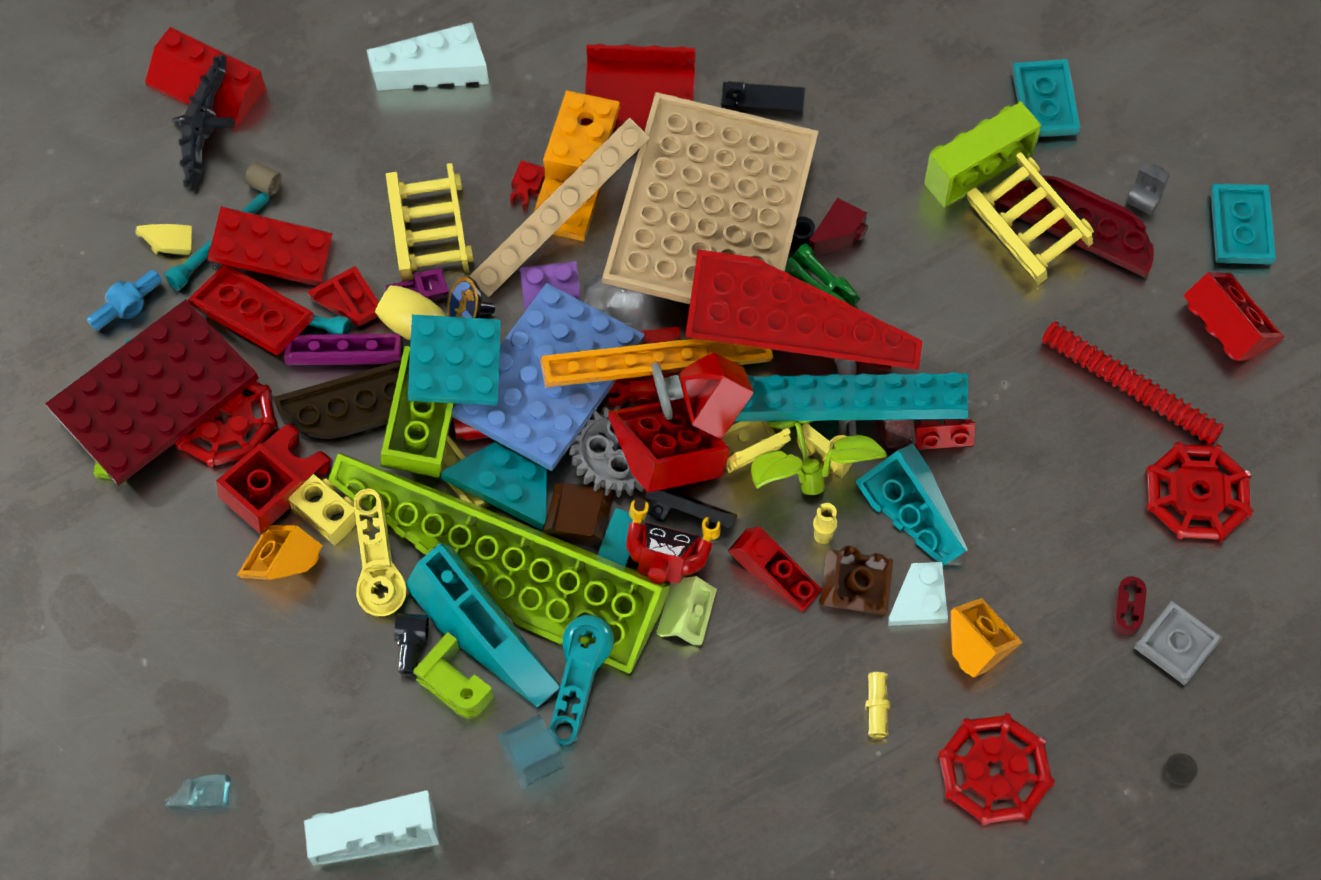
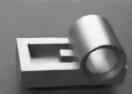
M1144 161L1138 171L1135 184L1127 196L1126 203L1152 215L1162 200L1170 174L1165 172L1161 166Z

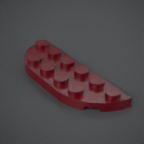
M1041 175L1079 220L1084 218L1094 230L1092 233L1093 244L1088 247L1081 238L1074 243L1075 245L1147 278L1153 263L1154 247L1146 232V226L1134 213L1072 182L1058 177ZM1030 179L1021 181L994 202V206L1007 212L1035 191L1037 187ZM1044 197L1018 218L1035 225L1055 208ZM1061 218L1046 231L1063 238L1073 228L1064 218Z

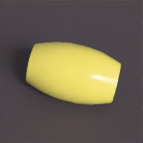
M394 285L389 286L375 310L376 315L387 327L409 341L411 340L412 314L447 316L438 305L420 293Z

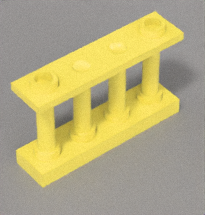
M1020 152L1016 155L1017 163L1020 167L1017 171L988 193L983 192L981 194L974 187L967 193L969 204L1036 283L1040 285L1048 279L1047 264L1080 238L1088 247L1093 244L1092 233L1094 230L1084 218L1079 220L1039 174L1040 168L1031 157L1026 159ZM1028 176L1037 189L1006 213L1001 212L998 214L993 208L994 202ZM1046 197L1055 209L1026 232L1016 235L1010 228L1013 225L1012 222ZM1061 218H1064L1073 230L1041 255L1037 253L1034 256L1028 249L1030 247L1029 243Z
M452 163L447 164L449 178L405 184L404 182H399L397 172L386 173L402 282L413 280L412 271H417L418 267L462 261L464 274L470 273L468 262H474L471 245L465 246L457 190H462L460 173L454 174ZM451 189V202L412 208L402 204V199L407 198V195ZM454 213L456 225L415 232H412L411 229L406 230L405 223L410 222V219ZM458 236L459 250L421 256L409 253V247L414 246V243Z

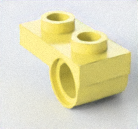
M808 423L802 426L808 456L813 455L820 461L822 466H824L828 451L835 449L834 443L839 439L847 437L838 435L829 441ZM797 435V443L800 448L799 439ZM831 460L829 473H835L842 479L849 471L852 463H837Z

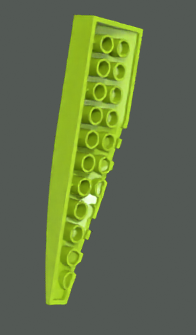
M341 453L337 454L328 479L335 487L352 500H354L360 490H375L383 499L387 524L402 538H406L413 543L415 548L423 554L427 555L440 543L451 546L503 613L512 619L511 621L519 627L562 645L563 633L572 620L583 615H595L606 621L614 635L613 648L603 663L629 674L632 673L661 614L671 585L664 582L655 584L649 580L648 576L640 575L635 570L517 521ZM365 496L361 501V505L369 511L376 506L375 496ZM588 633L586 638L581 637L580 642H583V648H588L589 644H595L596 639H593L592 633Z

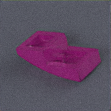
M441 268L413 273V280L385 285V292L390 285L399 286L418 292L433 302L449 294Z

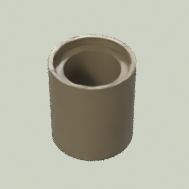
M255 161L249 166L244 180L247 185L272 196L281 185L282 174Z

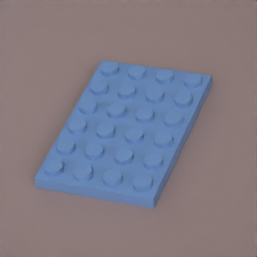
M546 283L500 344L497 406L457 403L452 410V417L553 471L616 380L545 388L540 364L541 356L642 345L645 341V334Z

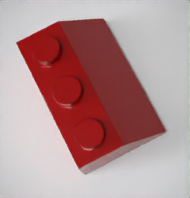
M1207 272L1183 295L1189 302L1187 306L1190 311L1203 319L1206 323V330L1210 335L1218 338L1223 343L1224 352L1233 360H1250L1284 338V335L1231 273Z

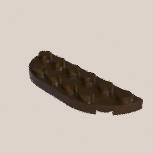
M401 361L273 397L279 414L287 424H292L300 433L315 438H339L388 424Z

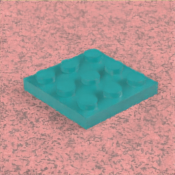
M412 314L407 401L497 406L501 320Z

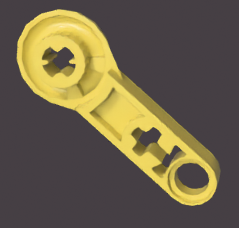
M363 489L354 498V510L363 566L357 583L356 597L359 605L365 612L373 616H388L395 613L403 605L407 586L403 576L392 562L383 499L375 490ZM368 495L375 496L376 506L370 511H364L361 507L362 499ZM363 517L372 518L374 527L380 529V532L375 534V539L373 540L370 536L366 535V532L371 530L370 521L367 519L363 520ZM381 583L384 587L388 588V593H384L385 597L382 599L377 594H374L375 588L379 589L377 586Z

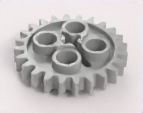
M604 407L602 416L595 411L592 414V420L589 419L570 446V455L573 456L571 465L578 466L576 475L586 474L583 483L588 484L593 481L595 483L594 491H597L601 486L605 487V495H608L611 489H613L617 497H620L622 490H626L629 496H632L634 487L643 492V486L632 475L616 434L612 433L614 429L608 417L609 410L607 407ZM592 449H600L603 452L595 453ZM613 468H622L624 471L617 472Z

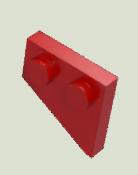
M356 266L307 291L312 301L339 316L351 319V323L359 327L378 317L375 310L379 301Z

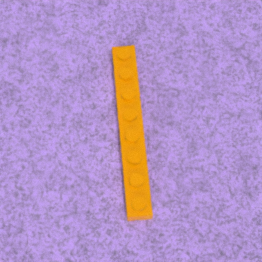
M686 339L541 356L540 364L546 388L653 375L651 365L654 362L660 364L663 374L681 372L695 361L713 352L738 365L770 362L773 354L771 349L701 339Z

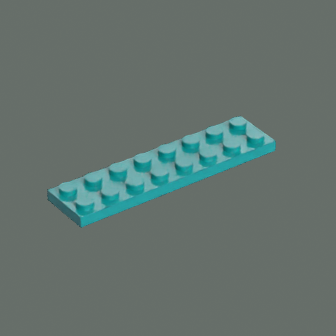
M968 373L831 374L829 376L772 375L762 377L747 375L754 393L734 422L968 419Z

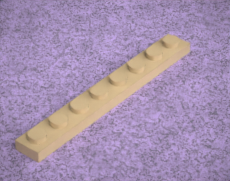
M629 118L469 276L476 280L480 290L487 297L494 293L649 139L646 133Z

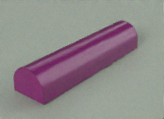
M399 334L297 335L285 348L284 361L286 365L390 364L402 360L404 352L403 337Z

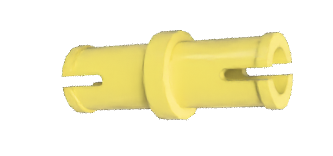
M830 503L821 504V509L818 507L817 515L813 521L814 538L820 544L830 543L829 539H833V533L837 529V510Z
M883 672L868 674L869 700L865 702V708L869 710L868 736L874 738L888 736L887 710L891 707L890 701L887 700L888 674Z

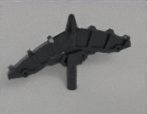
M225 55L215 56L212 59L214 63L205 76L201 75L200 85L194 96H190L188 99L191 102L186 113L172 119L174 124L182 127V138L179 139V146H181L182 151L180 167L183 168L185 176L183 185L189 189L195 190L196 183L201 176V148H203L204 140L211 135V132H214L215 128L232 129L236 124L235 119L232 117H217L215 110L212 109L215 100L214 96L226 74L225 64L227 56Z

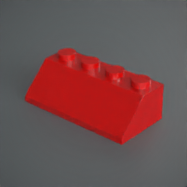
M172 27L168 28L154 46L145 79L147 86L189 106L191 101L188 99L190 96H194L200 85L201 75L205 76L214 63L212 59L219 55L227 56L225 64L226 74L214 96L215 100L212 109L215 110L217 117L234 118L236 122L234 129H237L266 90L260 70Z

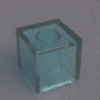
M540 714L497 735L500 749L521 789L563 768L560 753L562 750L553 730L546 727Z

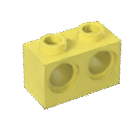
M313 474L288 500L292 510L336 546L357 525L354 502L347 496L344 498L340 497L336 493L337 489L329 480L324 478L321 481ZM314 496H322L318 502H309ZM335 514H344L339 520H330Z

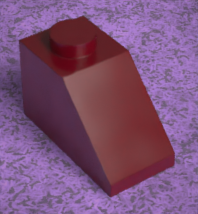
M837 198L809 240L814 256L852 248L857 239L862 240L868 230V225L866 224L867 212Z

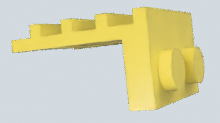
M741 421L732 425L722 439L730 448L725 465L728 474L752 463L761 454L781 449V447L791 441L789 428L775 434L773 427L769 426L766 421Z

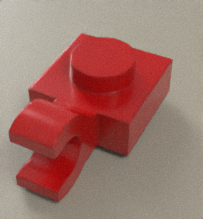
M654 380L629 381V385L614 383L609 390V393H618L620 395L617 398H609V407L612 408L616 406L621 407L628 400H630V404L638 406L659 402Z

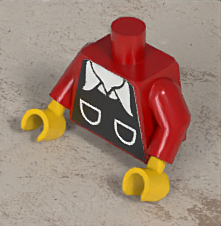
M635 500L632 501L629 516L633 521L629 523L626 549L632 560L638 563V573L640 575L648 576L649 580L655 584H660L664 581L676 584L680 583L685 575H691L700 571L705 566L713 546L711 540H715L720 536V521H718L716 528L708 529L709 517H706L702 522L703 539H700V536L646 522L644 525L641 524L647 516L649 505L645 502L644 510L637 511L634 508Z

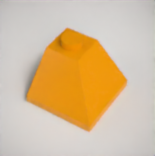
M270 525L261 534L237 575L240 578L273 580L307 572L317 563L319 559L318 554L323 545L298 526Z
M983 598L954 607L951 611L952 655L958 661L960 668L973 678L988 672L1023 643Z

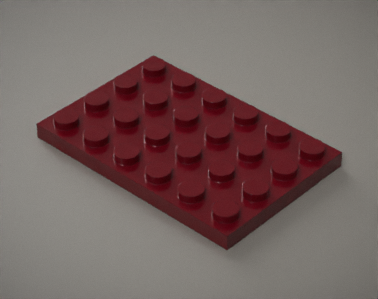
M185 299L46 402L45 405L119 486L257 381L259 377L257 372Z

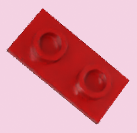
M945 419L944 424H940L939 420H918V423H913L915 447L917 450L974 446L975 422L972 419Z

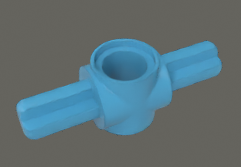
M150 270L133 284L129 281H119L113 284L105 295L107 303L87 317L89 325L97 331L117 316L120 319H130L136 316L144 306L143 297L162 283L160 275L155 270Z

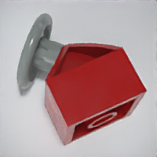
M715 352L695 361L682 370L679 375L667 378L663 377L658 362H654L651 365L664 417L667 420L672 419L673 411L670 401L683 398L691 424L721 440L754 393L744 367Z

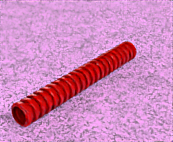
M1055 321L1049 325L1042 337V343H1049L1051 349L1057 348L1059 354L1065 353L1067 359L1071 357L1074 363H1081L1080 367L1089 368L1088 372H1096V377H1104L1106 383L1110 381L1114 388L1118 386L1120 387L1119 391L1128 392L1127 396L1136 397L1135 401L1139 402L1141 400L1144 402L1143 406H1151V411H1159V416H1167L1169 422L1173 420L1175 421L1174 425L1177 427L1181 425L1183 426L1182 430L1191 431L1190 435L1199 436L1198 440H1206V445L1208 446L1213 445L1224 429L1222 422L1218 424L1215 422V418L1209 419L1207 413L1201 414L1199 408H1191V403H1183V398L1178 400L1175 398L1176 394L1172 393L1170 395L1168 389L1164 388L1162 390L1160 388V384H1152V379H1144L1145 375L1136 374L1137 370L1128 369L1129 365H1122L1119 359L1113 360V355H1105L1106 351L1097 350L1098 346L1089 345L1090 341H1083L1082 336H1074L1075 332L1072 330L1070 332L1066 331L1067 327H1060L1059 322Z

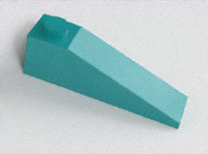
M914 444L896 451L855 481L869 504L876 511H882L894 521V526L899 530L903 529L915 539L919 547L937 562H942V566H945L968 550L930 468Z

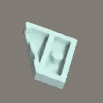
M942 562L912 563L890 613L888 626L947 623L948 613Z

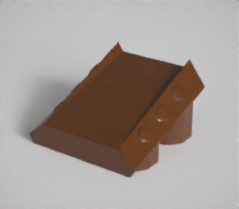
M570 483L555 484L543 532L574 545L591 547L602 543L607 531L606 524L611 512L614 493L610 491L608 495H605L604 488L594 491V487Z
M850 545L844 546L839 551L829 549L824 559L825 566L821 597L819 599L820 603L823 606L886 615L889 605L893 559L886 558L879 553L864 555L861 554L857 547Z

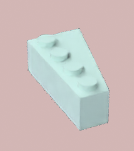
M472 22L366 50L377 90L412 89L414 85H427L428 88L438 87V84L454 83L455 86H465L466 82H479V85L489 84L487 66Z
M428 790L357 808L346 809L337 813H319L313 815L312 819L304 820L308 859L313 866L439 844L435 808Z

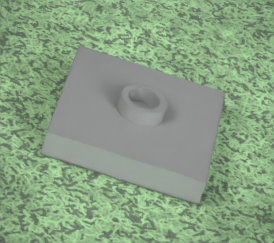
M1171 600L1134 648L1183 685H1186L1223 637Z

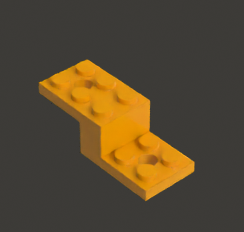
M566 90L543 158L545 179L534 212L612 135L620 110V102ZM583 118H589L593 121L588 126H582L578 122ZM602 186L552 235L584 242Z

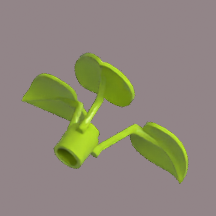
M766 421L769 426L777 429H786L795 425L803 462L793 454L786 455L782 451H770L754 459L751 473L757 489L766 483L798 474L802 492L807 495H816L825 490L824 477L829 476L831 460L837 463H854L887 457L884 449L872 438L855 435L837 440L834 443L835 449L828 451L824 466H822L817 459H808L801 424L812 421Z

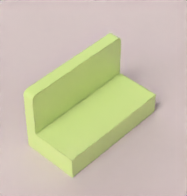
M697 576L683 578L680 583L676 584L670 582L671 587L665 600L657 635L661 637L677 635L692 645H702L717 589Z

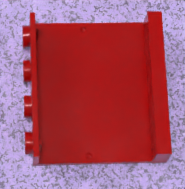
M605 44L586 45L585 94L620 102V110L612 135L629 118L645 131L656 92L694 101L695 48H687L685 46L660 47L657 45L648 47L628 44L622 46ZM589 118L581 119L582 126H588L593 123Z

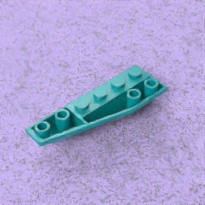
M442 543L438 544L416 564L406 582L407 589L442 634L445 635L448 632L454 636L460 648L536 707H540L560 689L561 685L451 546Z

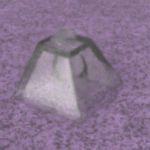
M603 273L584 283L586 304L638 331L646 330L643 293L603 284Z

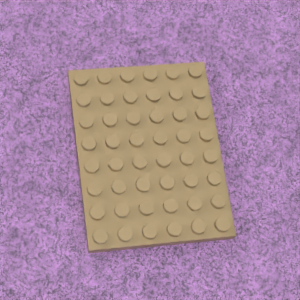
M656 92L644 131L649 139L640 147L603 273L602 283L690 304L698 249L756 257L784 271L818 131Z

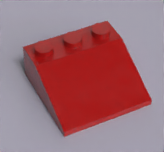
M683 398L670 401L673 411V418L670 420L664 417L660 402L609 411L608 417L632 475L648 493L723 476L730 448L723 440L691 424Z

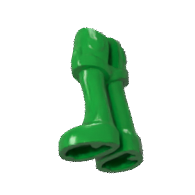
M804 243L797 249L793 258L790 257L787 260L784 272L853 307L860 301V296L851 284L842 276L836 278L816 259L813 248L807 243ZM803 268L810 270L826 287L810 276Z

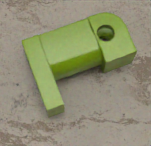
M447 632L413 670V673L418 676L416 681L433 693L457 714L464 718H473L478 716L493 700L492 687L475 674L469 679L448 663L460 648L457 639Z

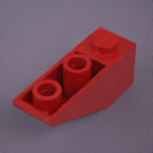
M760 526L745 529L727 550L749 573L802 612L822 590Z

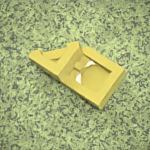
M151 224L136 227L135 234L139 238L142 236L152 246L151 250L156 255L159 251L190 255L192 226Z

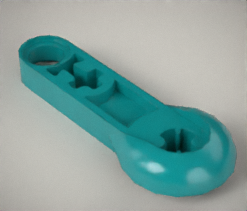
M583 615L575 618L567 625L563 633L562 646L566 667L550 724V735L560 745L568 746L577 740L595 672L607 659L613 648L614 635L611 627L604 619L595 615ZM588 633H592L593 639H596L595 644H589L588 648H583L584 644L580 642L581 637L586 638ZM572 693H576V697L580 700V703L574 704L571 710L572 715H577L576 720L568 716H560L561 711L567 714L569 704L565 701V698L571 697ZM568 722L572 725L573 733L569 738L560 739L557 737L556 729L560 723Z

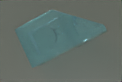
M227 774L197 776L194 780L187 777L182 782L184 786L172 799L168 797L164 801V807L168 809L229 808L231 777Z

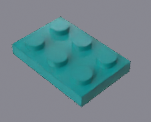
M1068 59L1013 63L1012 72L1017 102L1021 101L1041 124L1038 137L1079 134L1080 124Z
M1212 184L1210 194L1216 263L1273 264L1276 255L1269 185Z

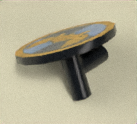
M471 277L459 278L450 290L447 301L448 317L479 318L480 313L494 314L496 310L494 303L482 302L480 288L476 280Z

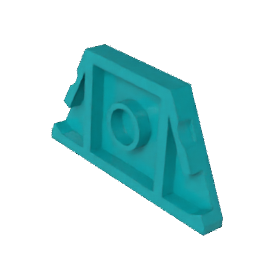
M493 442L442 472V480L543 531L546 523L547 468Z

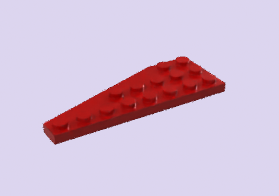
M697 250L685 337L919 370L922 340L756 257Z

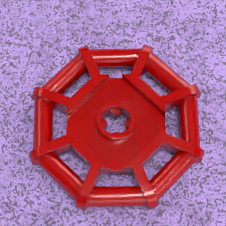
M255 381L246 388L254 394L248 398L242 395V393L238 394L196 426L194 432L186 434L175 442L176 448L184 450L205 462L209 468H215L216 465L242 459L259 443L262 444L272 430L277 429L278 422L274 417L270 395L272 393L271 388L266 384L262 385ZM260 403L262 411L261 419L254 418L253 406ZM221 414L232 415V417L227 418V423L225 424L217 420ZM259 428L247 444L245 439L247 438L246 434L248 431ZM199 440L207 441L211 444L212 449L207 451L195 443ZM236 445H239L241 447L238 449L220 452L222 448H227Z
M1177 442L1156 463L1146 468L1145 474L1148 476V504L1146 508L1149 513L1153 512L1177 535V539H1211L1222 542L1226 540V536L1253 514L1254 510L1251 508L1250 479L1252 475L1250 471H1245L1225 453L1219 444H1216V446ZM1189 456L1209 457L1210 459L1209 461L1190 460ZM1177 459L1180 460L1182 465L1177 471L1171 473L1166 470ZM1218 461L1232 475L1221 474L1217 470L1218 466L1215 462ZM1160 480L1168 482L1169 495L1160 498ZM1238 484V501L1231 498V485ZM1196 485H1201L1202 490H1207V493L1203 494V496H1198L1193 492V489H1195ZM1172 505L1177 514L1184 516L1183 522L1181 523L1165 506ZM1226 508L1233 510L1234 513L1221 524L1218 518L1221 512ZM1190 520H1205L1210 522L1211 527L1188 525Z
M1005 713L1003 716L971 720L969 718L963 719L961 726L943 750L938 751L937 755L941 762L946 788L944 796L948 801L952 800L981 821L980 825L987 826L988 823L1017 819L1029 820L1032 818L1031 813L1049 788H1053L1055 784V779L1051 776L1045 747L1047 741L1044 737L1040 738L1011 718L1009 713ZM1001 728L999 737L989 736L981 739L977 734V731ZM1007 731L1013 733L1029 746L1024 749L1016 746L1006 739ZM967 737H969L973 743L972 748L965 757L957 755L956 752ZM1032 753L1035 755L1038 775L1029 773L1026 757ZM999 763L1004 774L990 775L991 768L988 764ZM954 764L962 766L964 771L965 783L961 785L957 784ZM1026 783L1036 785L1024 802L1021 801L1018 794ZM970 790L985 801L984 808L963 793ZM999 800L1011 801L1014 806L991 810L992 803H996Z

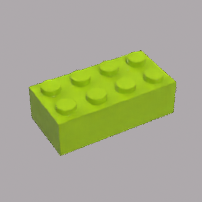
M1021 101L1014 106H1006L993 118L984 119L979 122L974 129L967 133H959L953 141L944 146L939 145L935 147L929 154L924 184L943 207L950 205L967 195L974 187L979 188L1018 165L1016 155L1020 152L1026 159L1032 157L1035 152L1041 124Z
M405 346L381 451L380 467L439 478L455 403L407 401L410 347Z

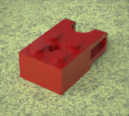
M286 424L263 444L259 443L216 480L218 497L259 534L291 508L288 498L311 475L314 474L322 480L329 474L332 468V458L323 451H318L308 458H298L292 455L300 441L299 430L292 424Z

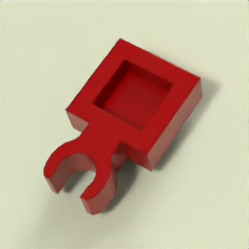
M523 160L520 161L511 181L512 189H516L510 195L512 207L517 199H523L522 209L526 210L529 206V195L538 196L545 179L543 166Z

